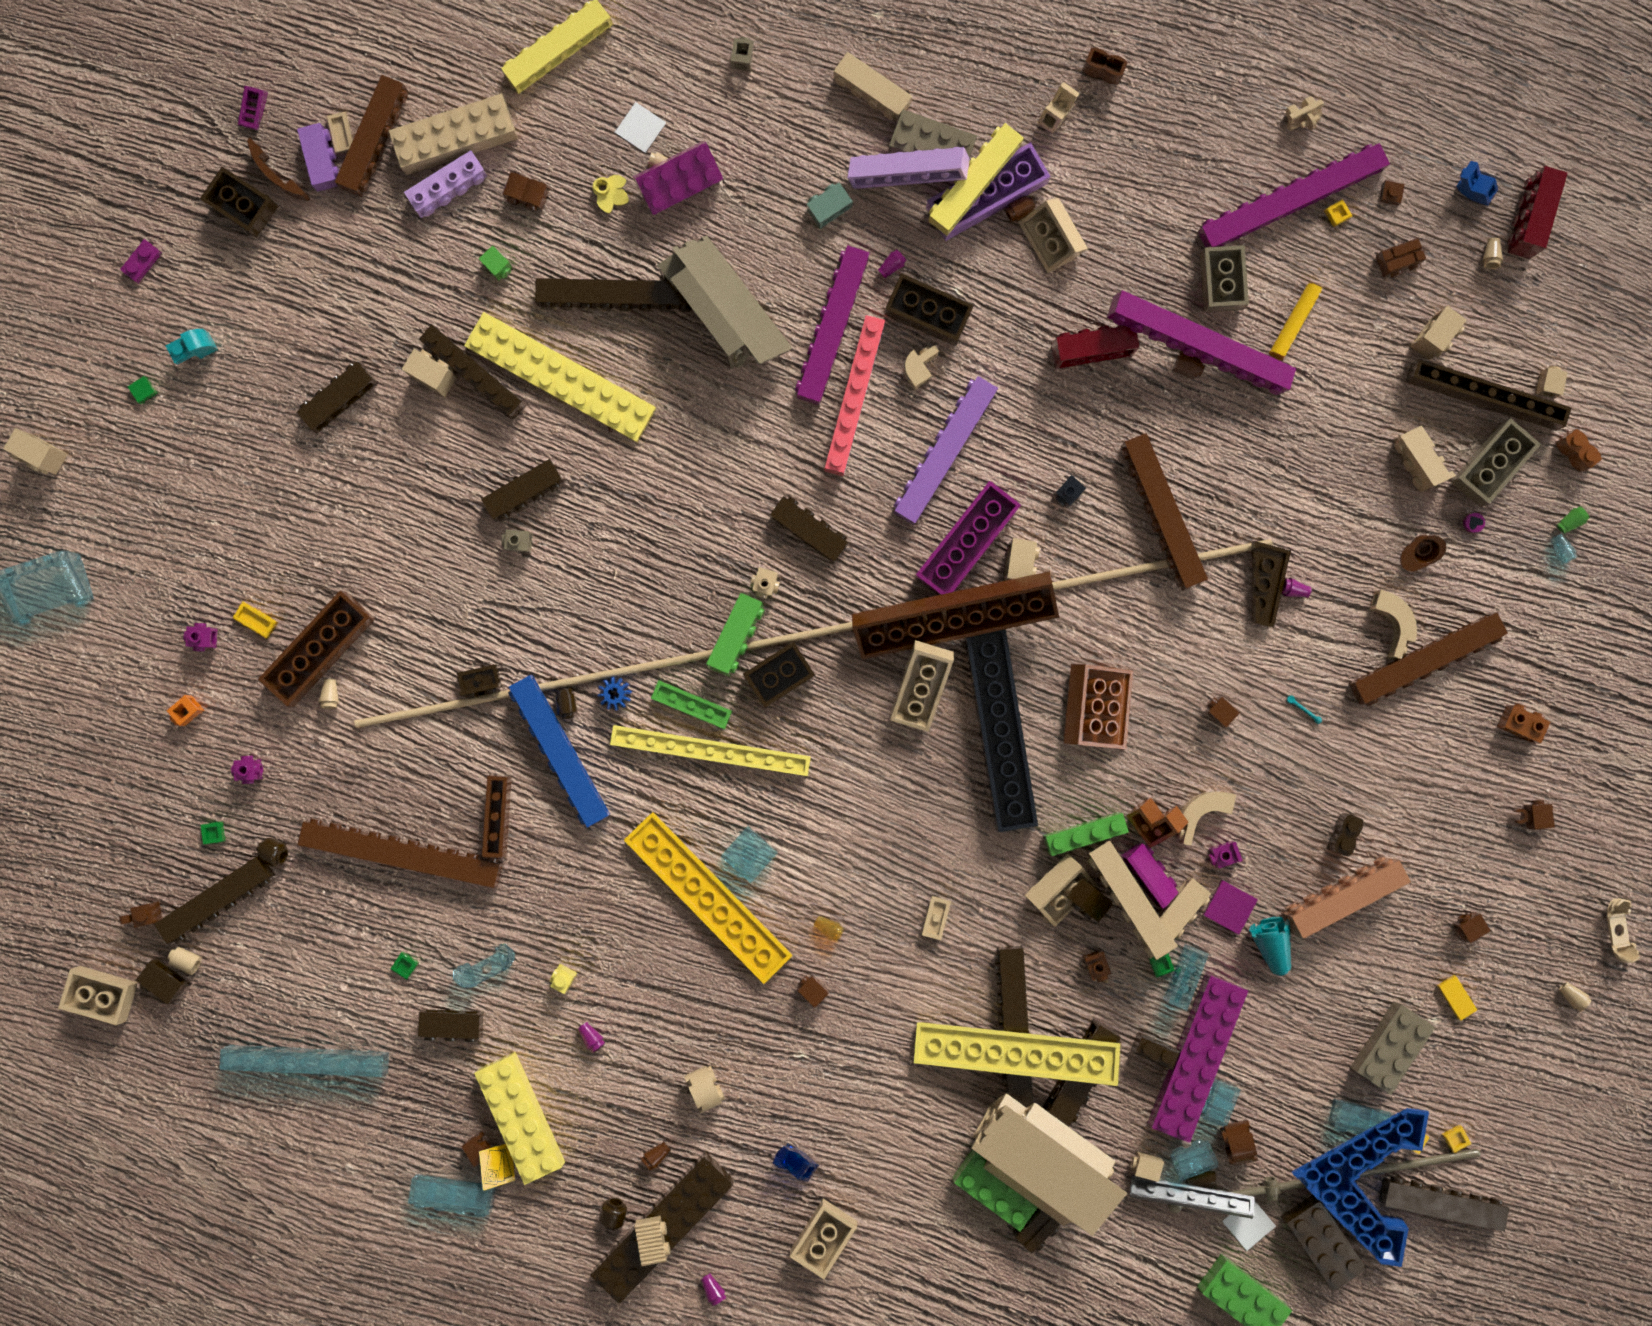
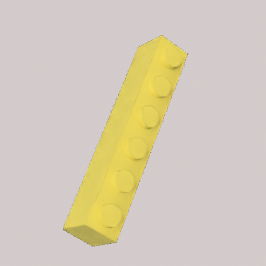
M598 0L585 3L580 11L570 14L565 22L555 25L550 33L539 37L535 44L529 48H524L514 59L506 61L501 68L504 76L516 92L520 94L611 27L612 21L610 16Z
M1006 123L1001 128L997 127L991 135L992 140L989 143L985 142L979 149V156L976 159L973 157L969 161L967 180L954 181L955 185L951 190L948 188L941 197L943 200L940 204H934L930 209L929 222L946 236L950 234L1022 145L1024 137Z

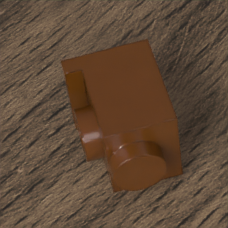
M1099 949L1082 956L1090 979L1093 981L1097 980V982L1109 979L1108 975L1112 973L1103 950ZM1098 964L1102 965V969L1100 971H1096L1095 969Z
M483 1131L467 1140L461 1146L474 1167L480 1164L479 1151L491 1148L490 1144L482 1139Z

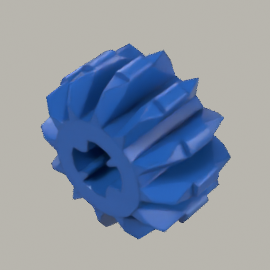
M611 677V684L604 680L603 682L607 687L599 686V689L604 691V694H598V697L605 698L600 704L604 705L608 702L606 708L608 710L612 708L613 704L615 711L619 710V704L622 708H625L626 704L623 701H631L630 698L626 697V694H632V691H625L629 683L622 685L623 679L619 678L616 684L615 677ZM615 688H617L619 697H615L613 700V695L610 692L611 690L615 691Z

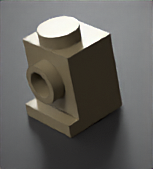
M747 37L734 38L731 55L732 69L751 71L754 41Z

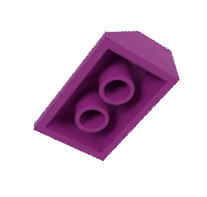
M1139 842L1120 857L1153 903L1163 909L1178 894L1176 890L1177 884L1171 876L1167 877L1163 872L1166 870L1159 860L1155 861L1152 856L1154 854L1153 850L1147 844L1144 845Z

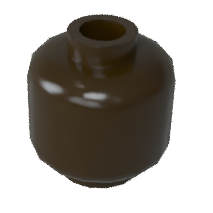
M266 838L257 846V858L272 867L283 864L288 858L286 844L274 838Z
M615 1197L604 1201L600 1210L599 1222L607 1230H615L622 1227L627 1215V1206L621 1199Z

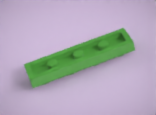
M658 680L651 697L655 701L723 729L726 728L732 714V710Z

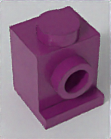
M1229 841L1209 848L1210 854H1208L1210 863L1212 866L1215 865L1216 868L1220 869L1243 861L1235 841ZM1227 852L1228 858L1224 860L1222 854Z

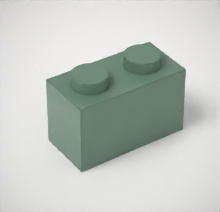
M840 182L835 185L830 184L821 195L812 196L808 200L807 211L819 229L851 209L853 201Z

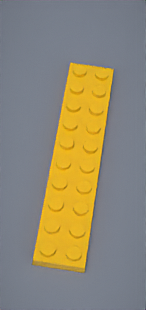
M654 812L624 839L638 856L763 984L793 956Z

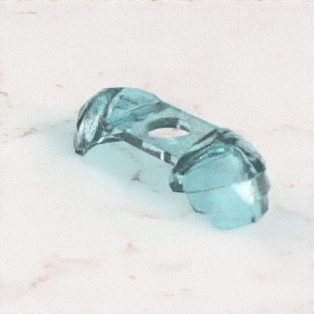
M505 943L500 944L495 948L496 954L473 966L465 963L463 966L460 965L457 969H454L453 980L457 985L464 988L476 987L477 984L502 971H506L512 965L515 953ZM491 964L492 970L487 974H483V966Z

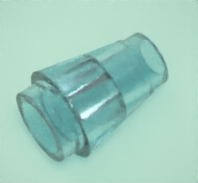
M1559 534L1551 539L1557 559L1562 564H1566L1578 557L1576 554L1577 550L1563 534Z

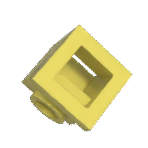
M559 964L550 978L552 983L550 987L565 994L577 973Z

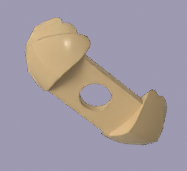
M1618 898L1610 901L1606 911L1611 948L1619 961L1634 963L1640 959V956L1638 955L1639 951L1636 949V944L1629 942L1625 917L1626 914L1631 913L1630 908L1632 905L1631 901ZM1618 924L1622 928L1620 936H1617L1614 931Z

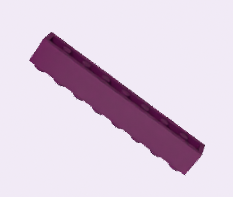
M847 245L845 251H841L838 262H841L839 270L835 269L832 278L835 281L833 288L829 287L826 299L829 300L827 307L823 306L820 317L823 318L821 325H816L813 335L816 336L814 344L810 343L807 352L810 357L808 362H804L801 373L804 374L802 381L798 380L795 392H798V399L819 406L821 404L869 260L870 252Z

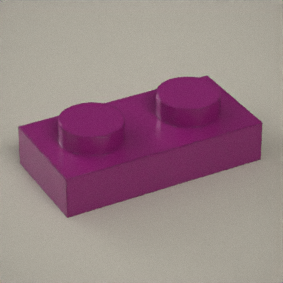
M143 239L120 270L139 283L162 252Z

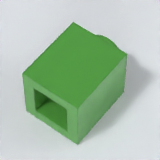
M493 245L479 258L482 265L498 281L501 278H506L513 268L509 261Z

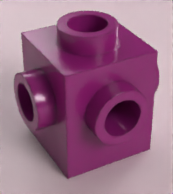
M194 623V627L186 626V631L183 635L184 642L186 643L185 646L193 647L192 651L205 652V648H217L218 628L207 627L206 623Z
M240 756V760H234L231 767L234 781L241 780V784H254V780L262 779L263 765L261 759H253V756Z

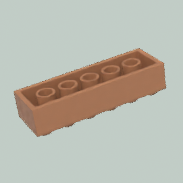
M1384 856L1373 861V865L1357 869L1356 874L1341 877L1338 880L1339 883L1333 886L1331 884L1324 886L1320 889V893L1305 896L1303 902L1299 904L1293 903L1285 907L1286 911L1281 914L1285 921L1286 919L1289 920L1291 933L1304 939L1411 883L1400 860L1385 858Z

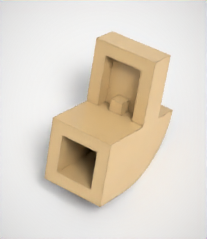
M1063 82L1037 123L1054 134L1073 108L1074 102L1080 93Z
M935 345L931 348L929 346L923 348L919 352V356L913 350L906 359L904 373L914 391L931 380L932 375L925 364L938 356L939 350Z

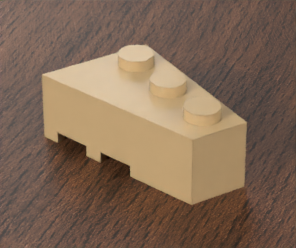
M1422 425L1394 439L1395 448L1398 453H1401L1404 459V466L1410 471L1413 477V484L1420 492L1456 476L1453 471L1448 472L1443 465L1445 459L1443 456H1437L1433 450L1435 444Z

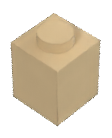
M1549 366L1540 371L1535 395L1553 399L1562 396L1568 372L1562 371L1557 366Z
M1137 1151L1136 1156H1133L1131 1159L1130 1168L1135 1176L1159 1182L1164 1162L1160 1157Z

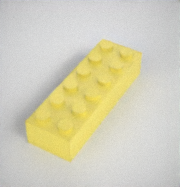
M516 1052L479 1068L474 1074L524 1185L562 1168L565 1160Z

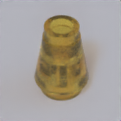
M820 915L813 925L830 941L834 940L835 942L839 940L845 929L840 923Z

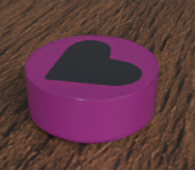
M1471 513L1464 518L1463 526L1467 532L1477 533L1485 527V519L1479 513Z

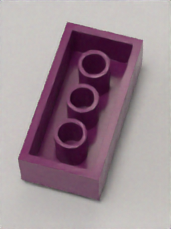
M701 141L633 176L652 215L723 180V176L705 141Z

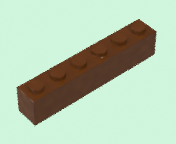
M381 74L336 177L335 183L340 189L362 197L363 193L368 190L369 179L376 172L379 156L381 157L384 153L386 140L391 137L389 130L393 129L394 122L400 117V108L407 101L408 90L404 83Z

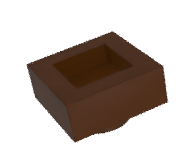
M1385 180L1382 185L1380 202L1400 205L1405 184Z

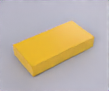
M242 601L232 618L266 639H269L278 624V621Z
M1452 975L1437 985L1458 1020L1461 1021L1477 1011L1457 976Z

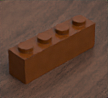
M487 776L482 857L503 858L507 856L512 776Z

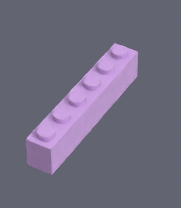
M964 147L870 156L861 155L859 157H851L847 178L854 189L967 180L970 159Z

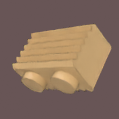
M661 1216L636 1220L635 1232L641 1266L666 1262L667 1255H670L669 1242H665L664 1235L667 1234L665 1221H661Z

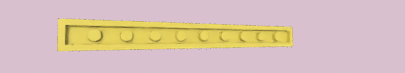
M613 725L610 745L803 776H808L811 756L616 725Z

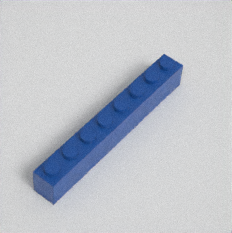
M529 675L509 686L510 692L508 693L514 703L517 701L520 707L518 709L519 714L523 720L527 719L530 725L528 727L529 732L533 737H537L541 753L543 755L546 754L550 760L548 765L553 773H557L559 777L557 781L562 790L566 789L570 805L576 807L579 812L577 817L580 823L589 827L609 816V810L534 676Z

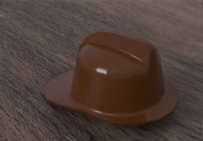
M1436 535L1417 536L1402 551L1400 564L1405 570L1414 572L1439 561L1446 552L1444 539Z

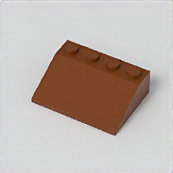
M1071 664L1064 744L1126 750L1133 670L1088 664Z

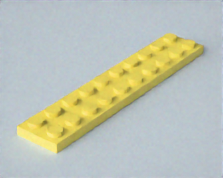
M485 312L482 313L464 345L465 348L635 442H638L656 410L655 406Z
M917 1022L914 1063L1118 1086L1121 1043Z

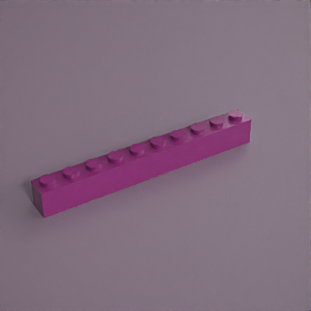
M1380 143L1374 146L1372 144L1366 145L1361 149V152L1357 154L1354 152L1349 153L1338 163L1336 160L1332 161L1321 171L1315 169L1308 174V177L1304 179L1298 177L1290 182L1291 185L1285 188L1281 185L1275 188L1270 195L1262 194L1255 198L1253 203L1245 202L1239 205L1236 211L1231 212L1228 210L1214 221L1209 219L1203 222L1198 234L1205 248L1222 247L1384 171L1390 165V162Z
M1121 290L1113 296L1107 318L1113 320V323L1127 326L1135 333L1145 334L1153 341L1163 342L1169 348L1181 350L1185 355L1201 359V362L1205 364H1212L1218 367L1220 371L1230 372L1238 379H1246L1252 382L1254 386L1264 387L1272 394L1280 395L1290 390L1296 371L1295 367L1126 291Z

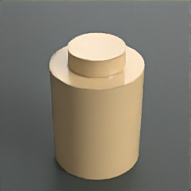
M178 947L176 950H171L167 960H169L170 966L193 975L199 968L202 957Z

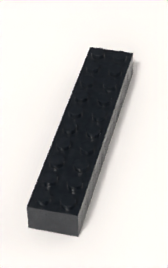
M1006 629L966 637L964 640L996 831L1005 832L1038 826Z

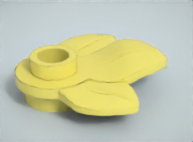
M612 175L609 178L600 177L594 181L592 186L593 192L597 196L598 206L604 212L611 213L613 205L622 206L629 202L627 193L622 189L627 181L624 177ZM604 185L606 189L601 191L599 190L600 186Z

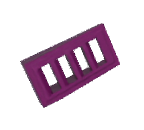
M244 86L238 120L239 126L254 130L259 129L267 101V91ZM252 94L258 95V99L251 98ZM249 103H257V107L249 106ZM248 109L256 111L255 115L248 114ZM245 118L254 119V123L245 121Z

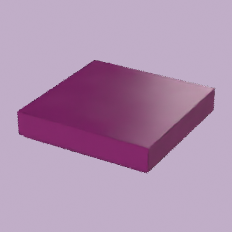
M1221 880L1202 915L1239 935L1258 899Z

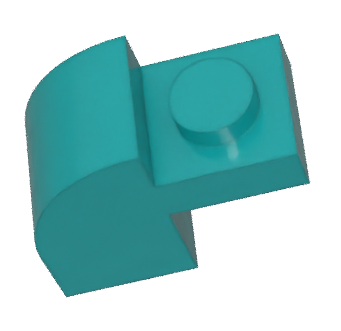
M204 329L186 331L180 334L181 338L166 345L172 360L177 365L193 356L202 359L218 350L210 333Z

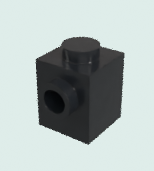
M1071 475L1053 494L1054 500L1061 507L1069 508L1086 487Z

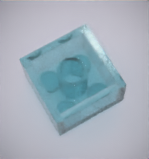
M748 825L721 857L751 883L775 857L778 851Z

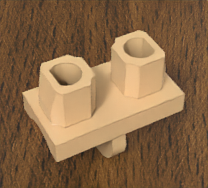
M1310 96L1302 101L1303 108L1300 110L1296 105L1287 107L1285 115L1288 119V129L1292 131L1300 126L1301 128L1307 127L1309 130L1315 129L1316 122L1322 116L1321 108L1324 106V102L1321 99L1316 101Z

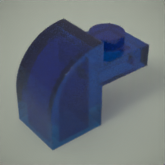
M789 1143L777 1151L776 1158L772 1162L777 1168L788 1170L798 1180L806 1182L809 1181L819 1166L806 1153Z

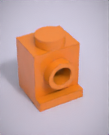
M184 695L167 710L170 715L169 719L177 726H186L197 715L205 711L192 695ZM185 709H187V711L189 712L186 715L184 714Z

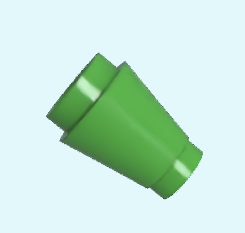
M1579 506L1573 508L1557 524V527L1565 534L1586 524L1590 517Z

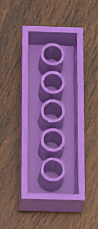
M1031 142L1015 152L948 236L940 231L945 241L1006 208L1009 203L1024 195L1027 196L1048 184L1051 176ZM945 191L927 200L926 209L928 212L934 204H940L943 200L941 197Z

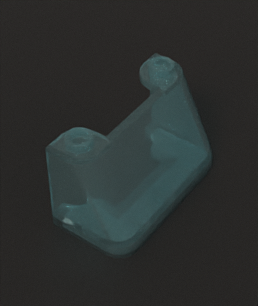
M59 551L0 570V600L11 621L14 624H18V626L30 624V620L34 618V615L67 604L82 607L88 604L87 601L94 599L81 555L77 553Z

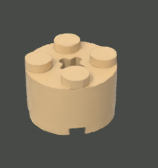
M704 1066L684 1076L700 1114L722 1104V1101L725 1100L719 1084L714 1085L717 1079L711 1066Z

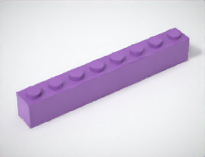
M977 376L975 381L970 380L966 387L968 393L965 397L961 396L955 405L958 407L955 414H949L945 421L948 424L944 431L940 429L934 439L937 441L934 448L929 447L924 455L927 458L924 464L919 463L914 471L916 474L915 479L908 481L903 489L906 491L903 498L898 497L893 506L896 508L894 514L912 525H915L998 390L996 386Z

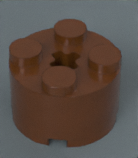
M1248 1120L1224 1124V1127L1220 1128L1224 1144H1228L1225 1151L1229 1164L1236 1166L1258 1161L1257 1150L1252 1132L1249 1130Z

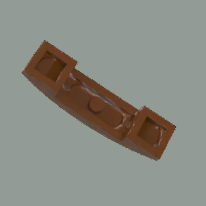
M249 137L247 139L248 147L260 170L283 192L294 198L309 201L310 197L292 179L285 184L265 164L270 157Z

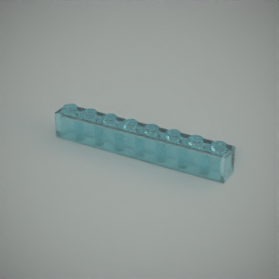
M228 1045L221 1049L219 1070L383 1077L388 1073L389 1052Z

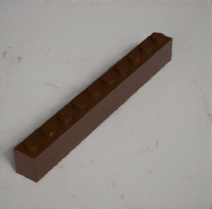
M310 818V821H303L298 840L299 846L496 888L499 884L503 863L498 862V858H478L479 854L467 852L464 855L460 854L458 849L447 848L446 851L439 849V845L429 843L427 846L420 845V841L408 839V842L400 841L401 837L389 835L388 838L382 837L380 832L369 831V833H364L358 827L350 826L349 829L342 828V824L330 822L327 825L322 823L323 820Z

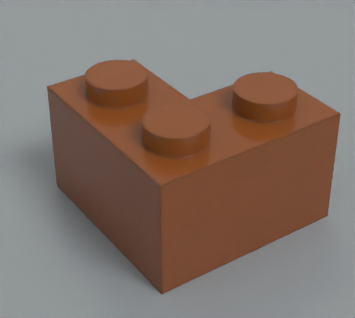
M1151 797L1138 804L1126 815L1149 848L1178 834L1189 823L1177 806L1162 813Z

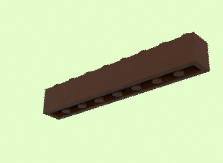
M1147 433L1124 441L1120 449L1124 460L1127 459L1129 463V474L1136 480L1137 493L1144 499L1145 503H1143L1145 512L1150 514L1152 518L1151 526L1160 537L1159 545L1168 556L1166 561L1169 568L1173 569L1175 573L1174 581L1177 587H1181V590L1184 591L1206 582L1208 577Z
M1498 612L1490 613L1405 655L1402 659L1394 660L1350 682L1349 685L1359 705L1367 704V706L1377 703V698L1383 695L1388 697L1395 694V689L1401 686L1404 689L1413 685V680L1420 678V680L1431 676V672L1436 669L1441 671L1450 666L1449 663L1454 660L1459 662L1466 659V654L1472 651L1475 654L1484 650V645L1488 643L1493 645L1502 641V637L1507 635L1508 632Z

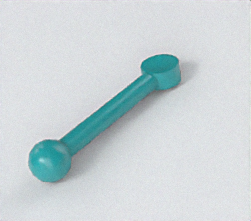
M1290 695L1286 698V701L1288 703H1293L1295 706H1297L1299 709H1301L1303 712H1305L1307 715L1313 718L1316 724H1320L1322 722V718L1320 716H1315L1313 713H1311L1309 710H1307L1305 707H1303L1301 704L1295 701L1294 696Z

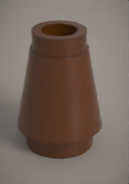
M663 1141L661 1144L643 1153L644 1156L640 1159L652 1171L654 1168L657 1169L671 1149Z

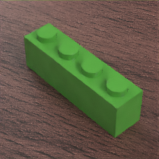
M740 593L706 663L709 669L729 678L732 673H736L739 667L737 661L740 655L744 656L748 648L746 643L749 637L752 638L755 634V624L764 615L765 609H763L764 606L761 601Z
M1117 812L1045 834L1043 838L1048 854L1054 856L1119 836L1129 831L1123 813Z

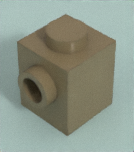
M506 529L505 534L502 535L501 544L504 546V550L509 552L531 553L533 533L530 531Z

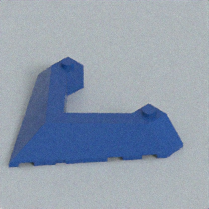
M1406 1108L1291 1171L1323 1203L1333 1216L1384 1265L1402 1267L1408 1227L1401 1217L1381 1215L1355 1180L1360 1178L1359 1175L1369 1168L1371 1170L1383 1162L1384 1158L1392 1152L1396 1153L1400 1149L1422 1151L1429 1111Z

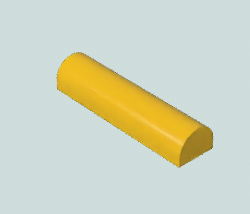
M1312 283L1306 285L1269 351L1270 356L1283 361L1319 297L1322 287Z

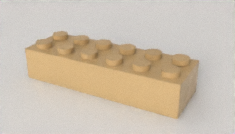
M502 93L389 130L400 167L406 175L458 159L470 150L476 153L518 139Z
M1111 841L1090 852L1088 862L1094 871L1099 870L1101 873L1100 881L1105 888L1109 887L1113 892L1110 894L1116 906L1121 905L1124 911L1121 914L1126 922H1132L1134 925L1133 933L1139 941L1143 940L1146 944L1144 950L1149 958L1154 957L1157 960L1177 948V944Z

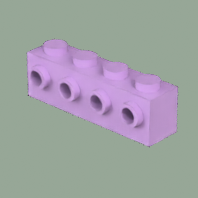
M470 150L404 193L421 218L423 216L427 217L439 206L449 204L455 196L465 194L471 186L481 184L487 175Z

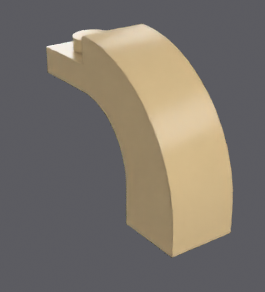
M1384 590L1375 591L1369 610L1386 616L1394 628V638L1388 658L1394 660L1402 659L1408 649L1406 643H1415L1417 625L1414 614L1407 603L1395 594Z
M1209 791L1198 794L1190 799L1181 809L1189 823L1178 833L1179 843L1192 845L1196 824L1204 814L1211 811L1232 814L1236 795L1220 791Z

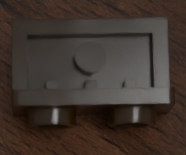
M497 664L457 673L461 691L459 696H465L466 699L478 697L477 693L485 692V695L497 693V689L502 688Z

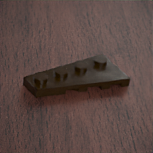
M1252 541L1253 624L1274 628L1291 550Z

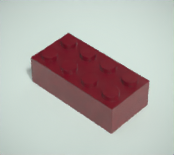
M1544 166L1530 178L1526 179L1523 186L1525 193L1518 204L1520 210L1513 221L1514 231L1507 242V245H1509L1507 253L1531 259L1547 248L1568 172Z
M1117 325L1114 328L1102 326L1096 331L1083 329L1078 331V334L1070 335V332L1061 333L1051 345L1055 369L1132 357L1140 348L1137 333L1124 325Z

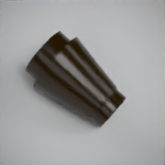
M1210 1169L1187 1174L1188 1185L1208 1189L1217 1187L1215 1170L1210 1171Z

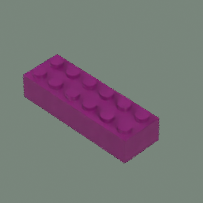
M989 481L916 573L915 578L937 595L953 592L1021 504L993 482Z

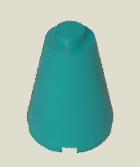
M1270 917L1260 920V925L1255 926V923L1252 924L1249 928L1250 935L1270 971L1277 976L1286 975L1291 970V927L1289 920L1283 921V917Z

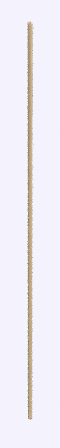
M1271 539L1258 541L1261 543L1272 545ZM1252 543L1197 554L1200 561L1252 551ZM1166 560L1056 581L1052 582L1054 590L1167 568L1169 566ZM852 622L746 643L748 645L746 651L853 630ZM713 650L538 685L542 691L653 670L708 659ZM510 690L355 720L354 724L356 728L506 699L510 698L508 693Z

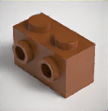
M1517 703L1506 705L1497 728L1530 743L1541 744L1551 722L1544 719L1545 716L1543 714L1526 711L1527 708Z

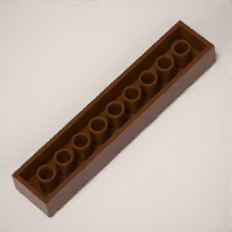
M1050 571L854 613L852 614V628L861 659L863 660L910 650L913 648L915 640L933 645L1060 617Z

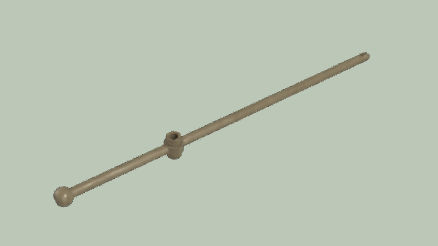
M1478 1149L1385 1164L1376 1166L1371 1170L1369 1168L1359 1176L1366 1177L1479 1157L1481 1152ZM1269 1176L1264 1178L1265 1183L1263 1186L1230 1192L1248 1196L1265 1194L1267 1200L1275 1201L1279 1199L1280 1191L1306 1186L1300 1180L1278 1183L1276 1177ZM1168 1204L1169 1211L1173 1214L1181 1212L1182 1208H1188Z

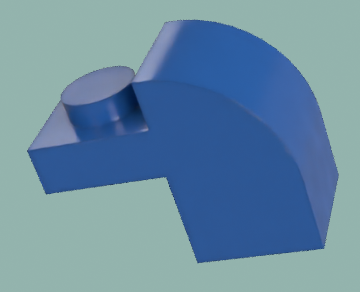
M1470 161L1468 166L1462 170L1460 181L1456 186L1461 194L1474 202L1489 205L1498 191L1496 178L1481 174L1478 162Z

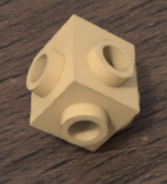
M758 568L757 575L752 576L750 586L753 587L752 591L756 593V597L767 599L768 596L772 597L773 593L777 594L780 582H777L778 572ZM763 582H768V586H761Z

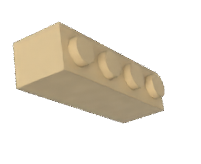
M849 52L845 54L834 70V79L838 85L849 88L854 96L865 99L870 107L881 110L889 120L894 119L898 122L902 109L907 110L912 102L910 94Z
M1187 877L1178 888V894L1157 914L1173 940L1175 938L1178 939L1183 934L1184 926L1188 922L1191 923L1197 916V910L1200 907L1203 908L1210 900L1209 896L1211 893L1191 877Z

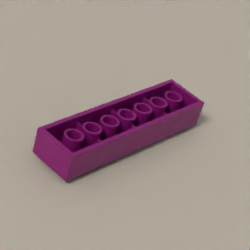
M1205 973L1176 1047L1180 1051L1173 1069L1168 1068L1148 1119L1147 1123L1153 1129L1190 1143L1248 990Z

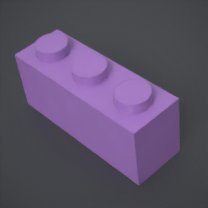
M321 123L298 128L297 131L311 185L317 192L337 187L335 180L339 173V168L335 167L334 160L336 155L334 149L330 148L329 141H331V135L329 130L325 129Z

